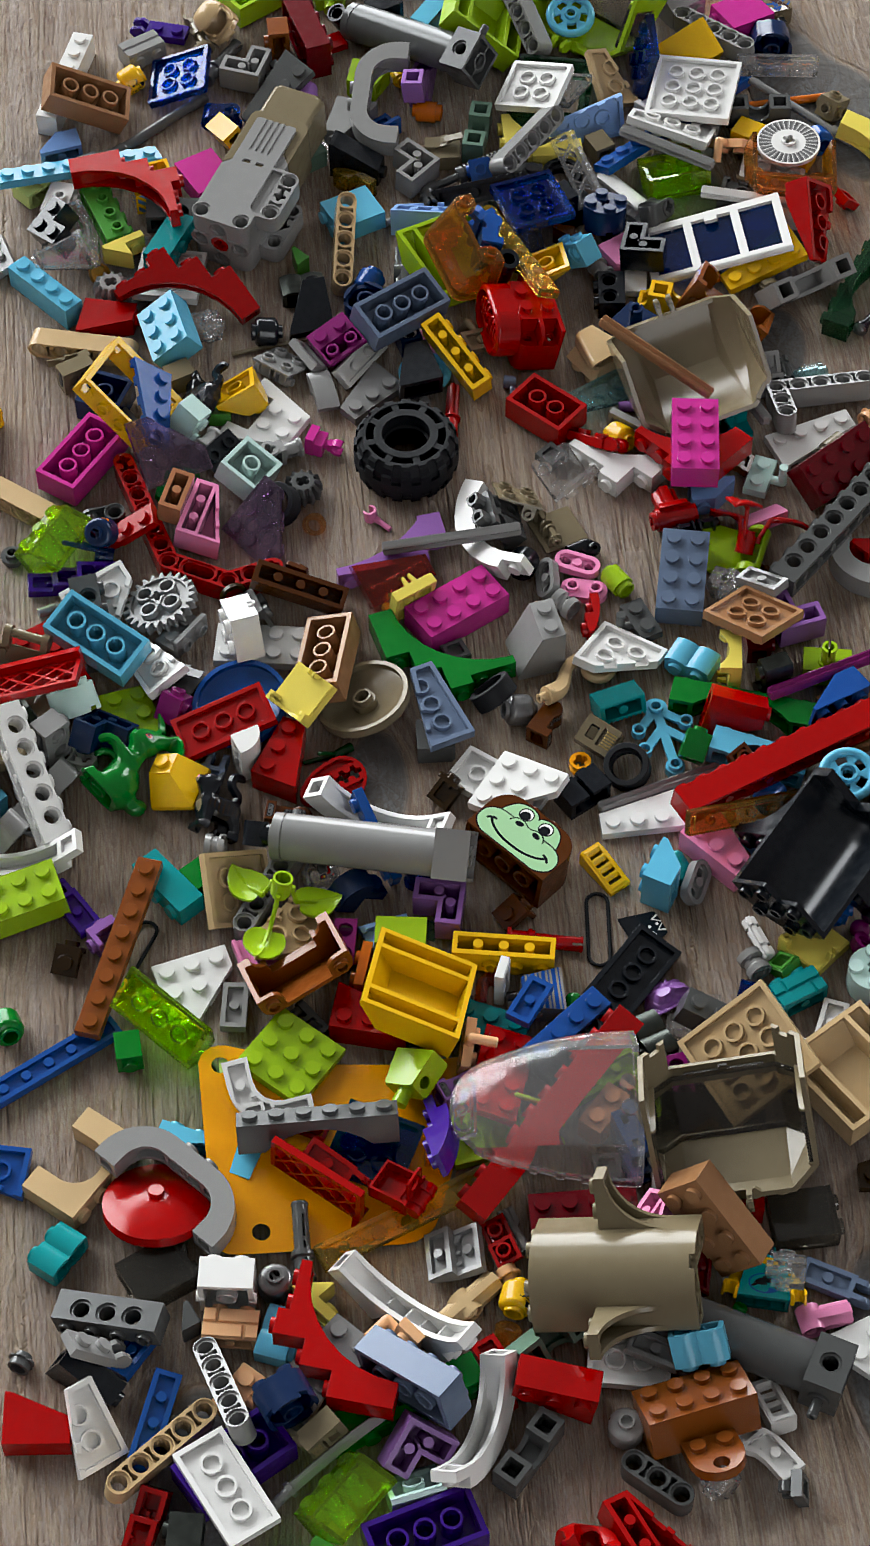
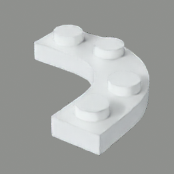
M247 1057L221 1063L230 1099L239 1113L246 1110L265 1111L272 1108L314 1107L311 1093L286 1100H272L264 1097L257 1091L253 1083Z
M762 1427V1429L738 1435L744 1445L746 1455L755 1457L762 1462L778 1480H791V1470L805 1469V1463L784 1440L772 1431Z

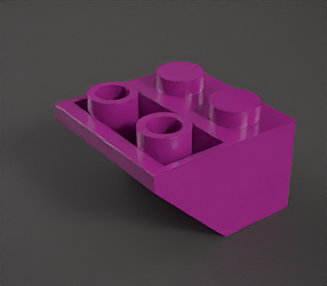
M343 312L306 336L311 349L330 368L367 343L364 336Z

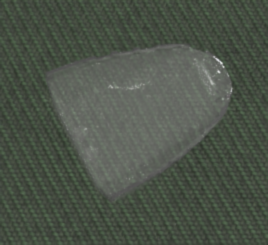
M634 1030L596 1032L551 1039L528 1045L479 1063L469 1069L459 1079L450 1099V1121L459 1140L462 1139L473 1149L474 1154L510 1168L515 1166L529 1170L531 1174H546L554 1176L557 1180H578L582 1184L589 1185V1179L594 1176L596 1168L608 1166L609 1174L615 1187L641 1188L644 1179L645 1136L638 1097L637 1057L639 1056V1044Z

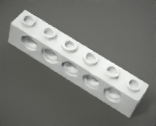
M19 699L0 704V753L27 822L30 824L29 827L36 845L40 847L59 838L73 828L70 820L66 819L64 815L62 799L56 795L54 790V779L51 774H48L45 767V756L37 747L36 733L33 729H30L27 721V711L24 706H21ZM12 725L16 727L18 733L12 732L8 726ZM17 748L24 749L27 755L20 754ZM26 770L34 772L36 778L29 777ZM35 793L42 794L45 801L37 799ZM44 816H50L54 823H48Z

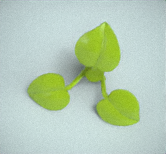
M233 863L228 871L227 884L229 891L238 900L253 902L258 896L264 898L269 891L273 899H275L268 929L252 927L243 935L242 942L244 948L253 957L261 960H271L280 956L286 946L284 935L272 932L279 901L286 900L291 894L294 904H300V912L305 916L315 919L316 916L325 911L328 915L332 914L342 899V894L316 887H302L295 892L296 886L292 885L293 876L287 871L275 872L273 879H270V881L260 872L241 868Z

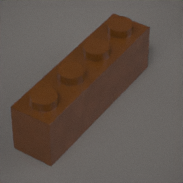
M258 559L249 585L250 589L329 615L339 614L343 611L349 591L347 587L262 559Z

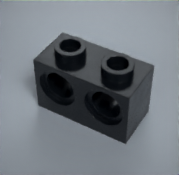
M597 271V280H593V294H597V296H594V310H598V319H601L604 315L613 318L626 305L624 271Z

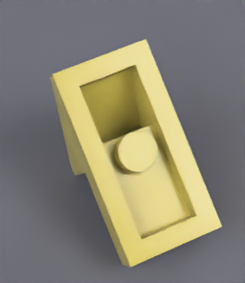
M135 231L102 245L103 261L105 264L134 269L133 256L141 253L143 247H145V238L142 231Z
M313 1282L312 1304L317 1320L323 1327L338 1313L337 1309L328 1302L335 1295V1283ZM292 1285V1294L294 1293L295 1285Z

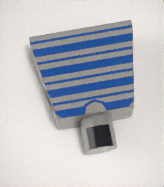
M561 967L531 973L554 985L553 992L534 1021L552 1022L567 1008ZM530 974L520 977V990ZM519 991L506 992L507 1007H510Z

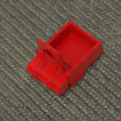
M389 1159L386 1160L368 1186V1196L391 1206V1210L406 1216L408 1213L414 1219H418L426 1211L427 1205L434 1199L435 1193L438 1191V1187L434 1183L426 1180L425 1175L422 1176L421 1167H418L414 1172Z

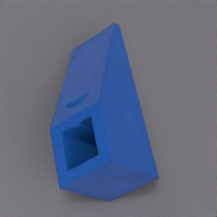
M854 666L836 673L815 704L808 723L809 726L822 717L827 718L841 708L846 709L854 705L860 699H867L869 697L870 682Z

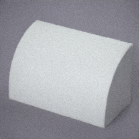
M258 725L230 735L233 764L238 773L245 776L246 781L251 779V769L261 754Z

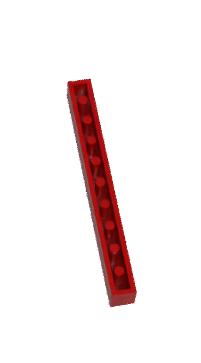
M870 697L865 700L860 699L846 709L841 708L827 718L822 717L808 727H800L791 735L781 736L774 743L767 746L762 745L748 755L743 754L727 765L721 764L708 774L702 773L691 782L679 784L673 791L670 804L685 824L689 825L821 762L829 752L835 749L853 747L870 739Z
M621 1004L614 1011L611 1008L607 1010L600 1019L604 1023L598 1030L594 1027L585 1037V1040L588 1042L583 1049L578 1046L569 1057L573 1061L569 1067L566 1068L562 1065L553 1078L557 1080L552 1087L548 1084L537 1096L541 1099L538 1105L535 1107L531 1104L522 1114L525 1120L520 1127L515 1123L505 1135L509 1138L506 1144L503 1146L499 1143L489 1156L493 1160L489 1165L486 1166L482 1163L473 1174L477 1178L471 1186L466 1183L459 1191L457 1196L460 1200L455 1206L472 1221L477 1222L480 1226L484 1223L642 1028L644 1023Z

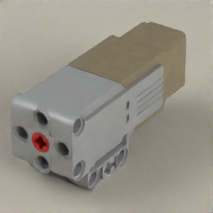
M279 85L274 87L261 110L255 111L250 115L201 197L192 206L195 228L191 236L197 242L198 252L208 253V260L226 266L230 265L232 268L247 272L253 270L260 259L280 262L285 258L304 225L302 208L296 204L300 198V188L312 170L311 159L327 134L325 106L318 96Z

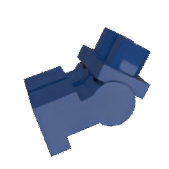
M477 205L470 209L469 216L472 220L467 222L464 231L470 236L468 244L471 247L475 246L472 269L490 272L503 247L504 237H498L502 218L496 214L492 207L484 210L480 205Z

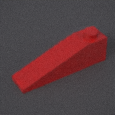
M808 176L785 183L787 206L809 260L822 264L827 260L829 241L826 233L831 228L828 217L829 213L833 212L832 185Z

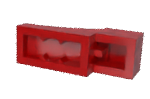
M141 1484L134 1512L130 1514L121 1546L155 1545L162 1524L166 1519L173 1492L148 1484Z

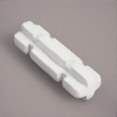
M745 917L741 925L745 931H748L747 935L753 945L757 946L762 952V958L769 961L775 956L774 949L771 945L768 946L770 942L761 927H757L759 924L755 917Z

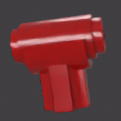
M667 485L658 487L657 491L651 494L654 510L649 513V523L653 531L662 532L663 528L672 529L677 523H688L690 520H693L695 523L696 519H699L696 504L690 503L686 498L678 499L674 489L668 488Z

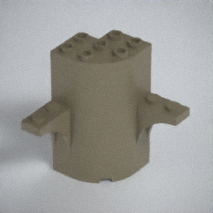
M608 1166L597 1167L594 1176L589 1179V1191L595 1197V1202L592 1206L593 1217L538 1219L535 1229L531 1230V1242L526 1243V1257L529 1259L528 1280L524 1282L525 1297H529L530 1301L527 1311L528 1321L533 1322L534 1333L584 1332V1348L589 1349L590 1360H602L604 1354L612 1346L638 1334L669 1330H700L704 1314L697 1265L705 1241L702 1214L660 1215L644 1211L631 1204L619 1193L611 1180Z

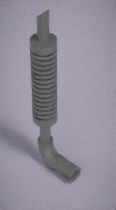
M548 137L540 146L549 143L550 138ZM493 151V153L490 152L489 155H488V154H485V156L483 155V156H481V158L488 156V157L490 158V160H491V158H492L497 152H496V151ZM462 164V167H455V174L438 181L433 180L424 185L419 193V202L422 201L425 206H437L438 200L434 197V190L444 188L455 182L460 184L467 183V181L471 182V178L467 176L466 165Z

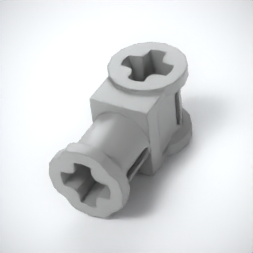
M299 437L294 438V441L284 444L280 439L274 442L266 441L260 445L264 449L267 448L271 455L283 463L282 466L287 465V459L305 456L304 447Z

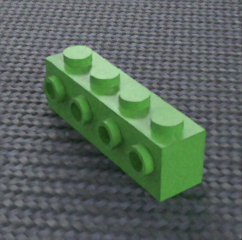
M111 187L78 189L81 195V202L103 245L134 232L132 226L127 225L124 211L120 212L119 202L116 197L113 198Z

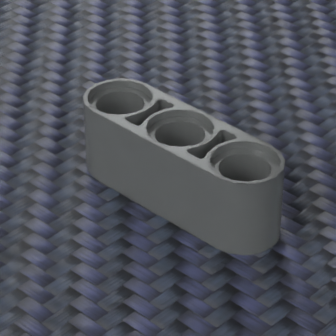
M631 1449L623 1454L620 1475L626 1483L673 1515L683 1517L692 1511L695 1491L688 1482L640 1450ZM634 1463L640 1466V1469L631 1470L627 1465ZM659 1479L664 1484L662 1486H654L651 1481ZM682 1495L685 1496L688 1499V1501L684 1503L678 1502L674 1499V1497Z

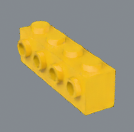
M438 312L420 324L423 337L427 339L430 346L474 401L492 389L491 380L493 377L486 367L483 368L477 355L473 351H469L466 347V342L461 335L457 336L447 318L444 319Z
M453 931L451 954L477 964V971H484L486 973L496 972L501 955L507 956L511 959L510 974H531L555 967L556 938Z

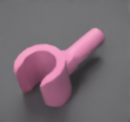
M369 505L370 513L363 511L365 522L368 524L376 523L390 532L392 527L378 517L375 506Z

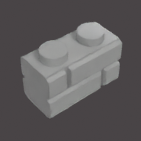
M154 29L117 45L119 60L125 66L133 64L135 67L139 66L142 69L146 65L166 57L165 42Z

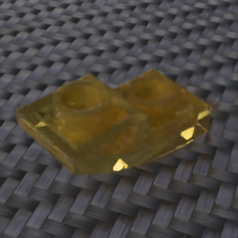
M336 167L333 169V185L337 189L351 191L366 185L374 197L377 195L375 178L351 169Z

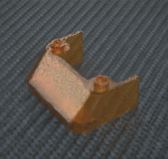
M752 132L744 147V178L746 183L756 193L769 195L778 192L779 196L785 197V183L808 176L832 185V197H834L837 192L836 140L832 139L822 155V173L814 172L810 175L767 172L758 167L757 132Z

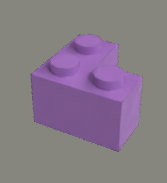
M787 589L775 597L795 606ZM818 601L796 606L804 610L803 619L775 636L780 648L824 636L827 617Z
M416 877L412 897L413 914L434 916L435 938L453 940V931H462L466 903V882Z
M405 1408L377 1459L383 1468L408 1480L421 1455L442 1465L452 1458L460 1442L449 1431Z

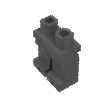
M489 490L484 491L482 494L474 492L466 499L468 506L473 510L471 517L473 524L477 525L478 528L520 522L522 531L520 536L494 539L502 541L505 550L512 552L527 540L517 505L499 499L498 496L493 495Z

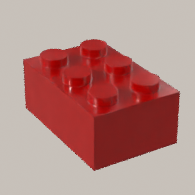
M533 373L506 397L505 417L547 443L551 441L558 447H561L568 440V430L578 431V427L581 428L586 424L587 404L538 374Z

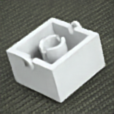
M248 593L221 599V609L218 610L220 623L224 626V630L221 631L224 644H227L229 654L235 656L237 663L266 656L259 615L254 607L255 601L250 599Z
M217 1254L200 1256L196 1302H199L200 1310L204 1311L205 1307H212L214 1304H224L228 1308L239 1309L241 1306H252L256 1309L258 1279L255 1258L245 1255H238L236 1257H222Z

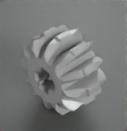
M113 271L110 274L103 272V276H97L96 282L93 283L95 299L118 301L114 295L115 287L121 281L127 280V277H123L122 273L114 274Z

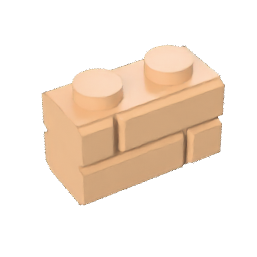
M214 1304L212 1307L204 1308L201 1338L213 1337L219 1348L254 1350L261 1329L260 1310H256L252 1306H241L239 1309L228 1308L224 1304Z

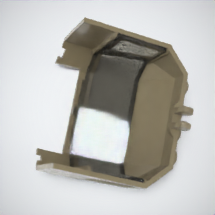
M770 1023L774 1051L668 1066L663 1039L655 1044L656 1050L650 1054L644 1052L637 1057L639 1106L656 1189L662 1188L671 1173L707 1160L714 1164L738 1197L746 1199V1206L750 1212L755 1211L754 1199L762 1196L785 1195L790 1192H796L818 1168L820 1162L799 1033L792 1030L787 1033L782 1032L779 1026Z

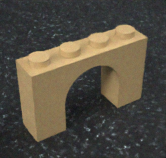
M90 1107L72 1125L74 1139L93 1151L108 1137L124 1130ZM38 1165L22 1184V1189L27 1200L76 1230L81 1223L84 1224L88 1221L94 1207L98 1203H102L105 1190L116 1178L101 1166L100 1170L92 1178L80 1183H70L59 1179Z

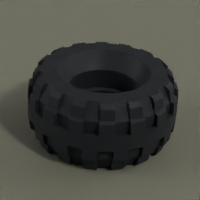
M401 399L399 402L389 401L383 403L382 407H375L371 410L356 429L353 448L356 472L360 473V479L369 489H373L377 495L383 498L390 497L392 501L402 502V500H411V502L421 501V498L426 496L430 498L437 494L440 488H445L453 478V472L457 470L459 441L456 428L449 418L443 414V411L437 407H430L427 402L420 400L419 402H413L411 399ZM398 444L422 446L417 450L407 452L390 448Z

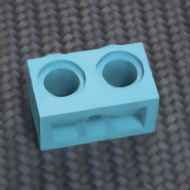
M579 232L572 236L566 234L558 239L559 243L563 242L571 269L588 267L602 257L592 233L582 234V232Z

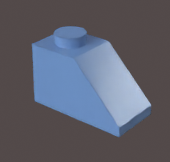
M76 128L55 132L40 150L41 164L83 155L82 144Z
M735 475L721 478L718 481V488L688 487V500L690 503L696 504L698 514H710L709 510L711 508L719 509L727 501L725 496H732L734 494Z

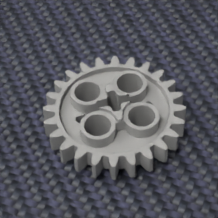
M161 572L158 578L151 575L150 581L143 579L142 586L135 585L136 591L129 592L130 598H127L124 608L125 612H123L129 627L136 631L139 630L142 635L146 631L149 635H152L154 631H157L160 635L163 629L170 632L171 626L178 628L179 621L186 622V615H193L191 609L197 608L195 602L199 601L197 597L198 592L187 575L182 577L178 572L174 576L172 572H169L167 576H164L163 572Z

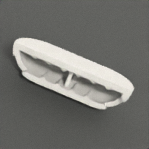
M597 173L588 179L587 185L594 191L597 188H605L608 192L625 195L627 197L626 214L633 217L637 222H641L638 205L647 201L644 197L614 174L609 176Z

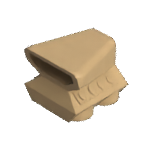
M593 325L586 327L576 334L575 347L566 357L571 361L573 370L582 372L585 375V381L588 384L600 386L618 376V372L606 342L613 336Z

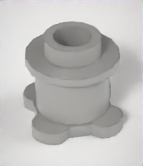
M603 257L587 267V271L594 277L593 280H597V271H614L612 266H607V260Z

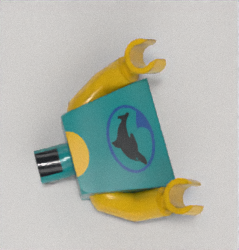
M774 1246L761 1265L731 1274L723 1280L721 1294L730 1292L733 1294V1298H736V1302H742L750 1308L788 1313L789 1303L791 1306H794L795 1302H802L804 1306H807V1290L802 1288L795 1273L788 1269L787 1261L776 1258V1248Z

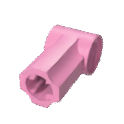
M847 1299L819 1306L817 1303L810 1302L807 1303V1306L802 1304L794 1310L802 1335L811 1339L819 1337L821 1331L826 1332V1330L847 1326L854 1322L853 1310Z

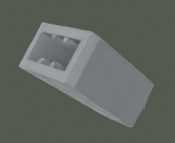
M337 95L326 123L325 145L329 146L335 130L356 139L352 131L350 111L347 110L349 97ZM371 101L369 117L372 120L378 117V102Z

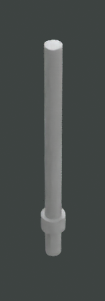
M754 76L748 81L750 85L768 96L769 94H781ZM790 100L793 112L814 125L823 126L833 135V139L837 140L835 138L838 130L836 125H830ZM838 139L839 141L843 142V143L846 144L847 146H849V147L852 146V145H850V144H848V143H846V142H844V141Z

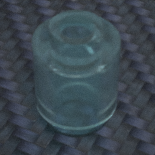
M820 361L799 366L793 372L794 378L829 374L826 365H823Z

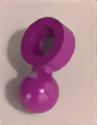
M862 919L854 920L850 925V933L853 936L850 940V947L853 953L870 944V925Z

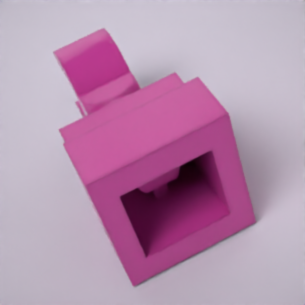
M312 424L305 437L304 451L305 454L322 458L325 450H327L334 456L340 457L344 450L341 448L344 441L340 439L328 440L329 433L321 431L320 426Z

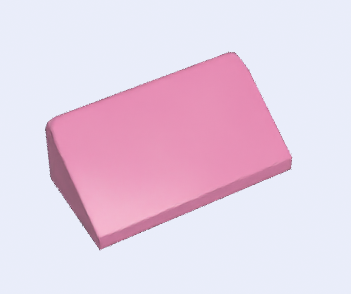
M778 504L749 514L747 530L752 525H765L769 518L772 517L788 518L789 512ZM773 523L769 526L768 529L783 523Z

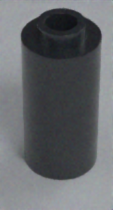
M503 249L499 252L487 275V283H508L519 264V256L514 250Z

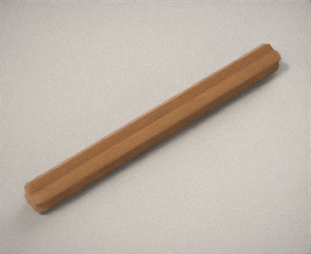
M604 315L600 319L598 325L704 398L708 399L713 394L714 387L609 316Z

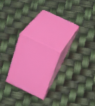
M623 233L598 245L602 257L607 260V266H612L614 271H621L619 249Z

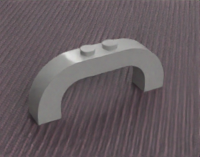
M390 42L371 49L359 61L354 81H350V94H352V98H348L347 110L350 111L353 134L358 142L381 155L394 156V148L399 145L400 140L399 127L378 124L369 117L373 85L385 73L403 72V69H409L411 58L410 42Z
M851 534L828 559L829 569L835 580L845 589L854 594L870 598V564L858 560L851 553L849 548L852 538Z
M137 1126L111 1135L94 1150L97 1163L115 1178L131 1164L142 1159H155L166 1164L211 1203L207 1216L192 1231L194 1243L209 1255H219L228 1245L234 1234L237 1221L232 1188L225 1176L218 1170V1166L211 1159H204L200 1156L193 1144L190 1142L184 1143L174 1134L161 1128Z

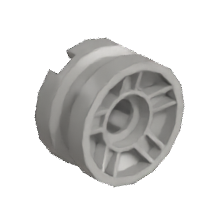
M206 833L203 853L228 851L227 834L214 836L213 833Z

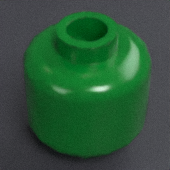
M4 1007L0 1008V1046H11L22 1038L24 1025L16 1010Z

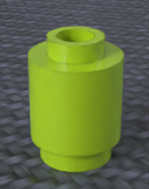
M617 564L608 565L602 570L601 582L616 597L623 599L633 592L634 584L632 579Z

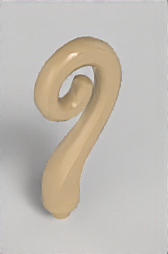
M575 654L568 657L562 664L557 680L540 689V693L536 695L538 703L544 702L547 705H551L561 700L567 694L571 684L572 673L578 667L572 664ZM581 668L583 678L596 684L607 683L615 675V672L592 673Z

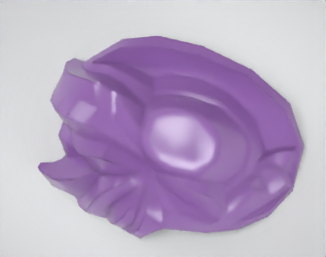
M678 979L659 981L645 999V1012L654 1009L660 1016L677 1008L679 1000L689 987Z

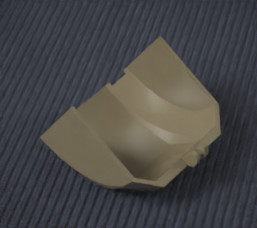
M670 293L665 295V301L670 311L662 314L659 300L657 298L652 299L657 316L625 327L714 387V392L708 399H718L719 421L757 407L766 385L772 379L753 314L734 294L709 296L675 309ZM613 336L606 342L622 385L640 423L648 429L650 428L671 438L672 398H706Z

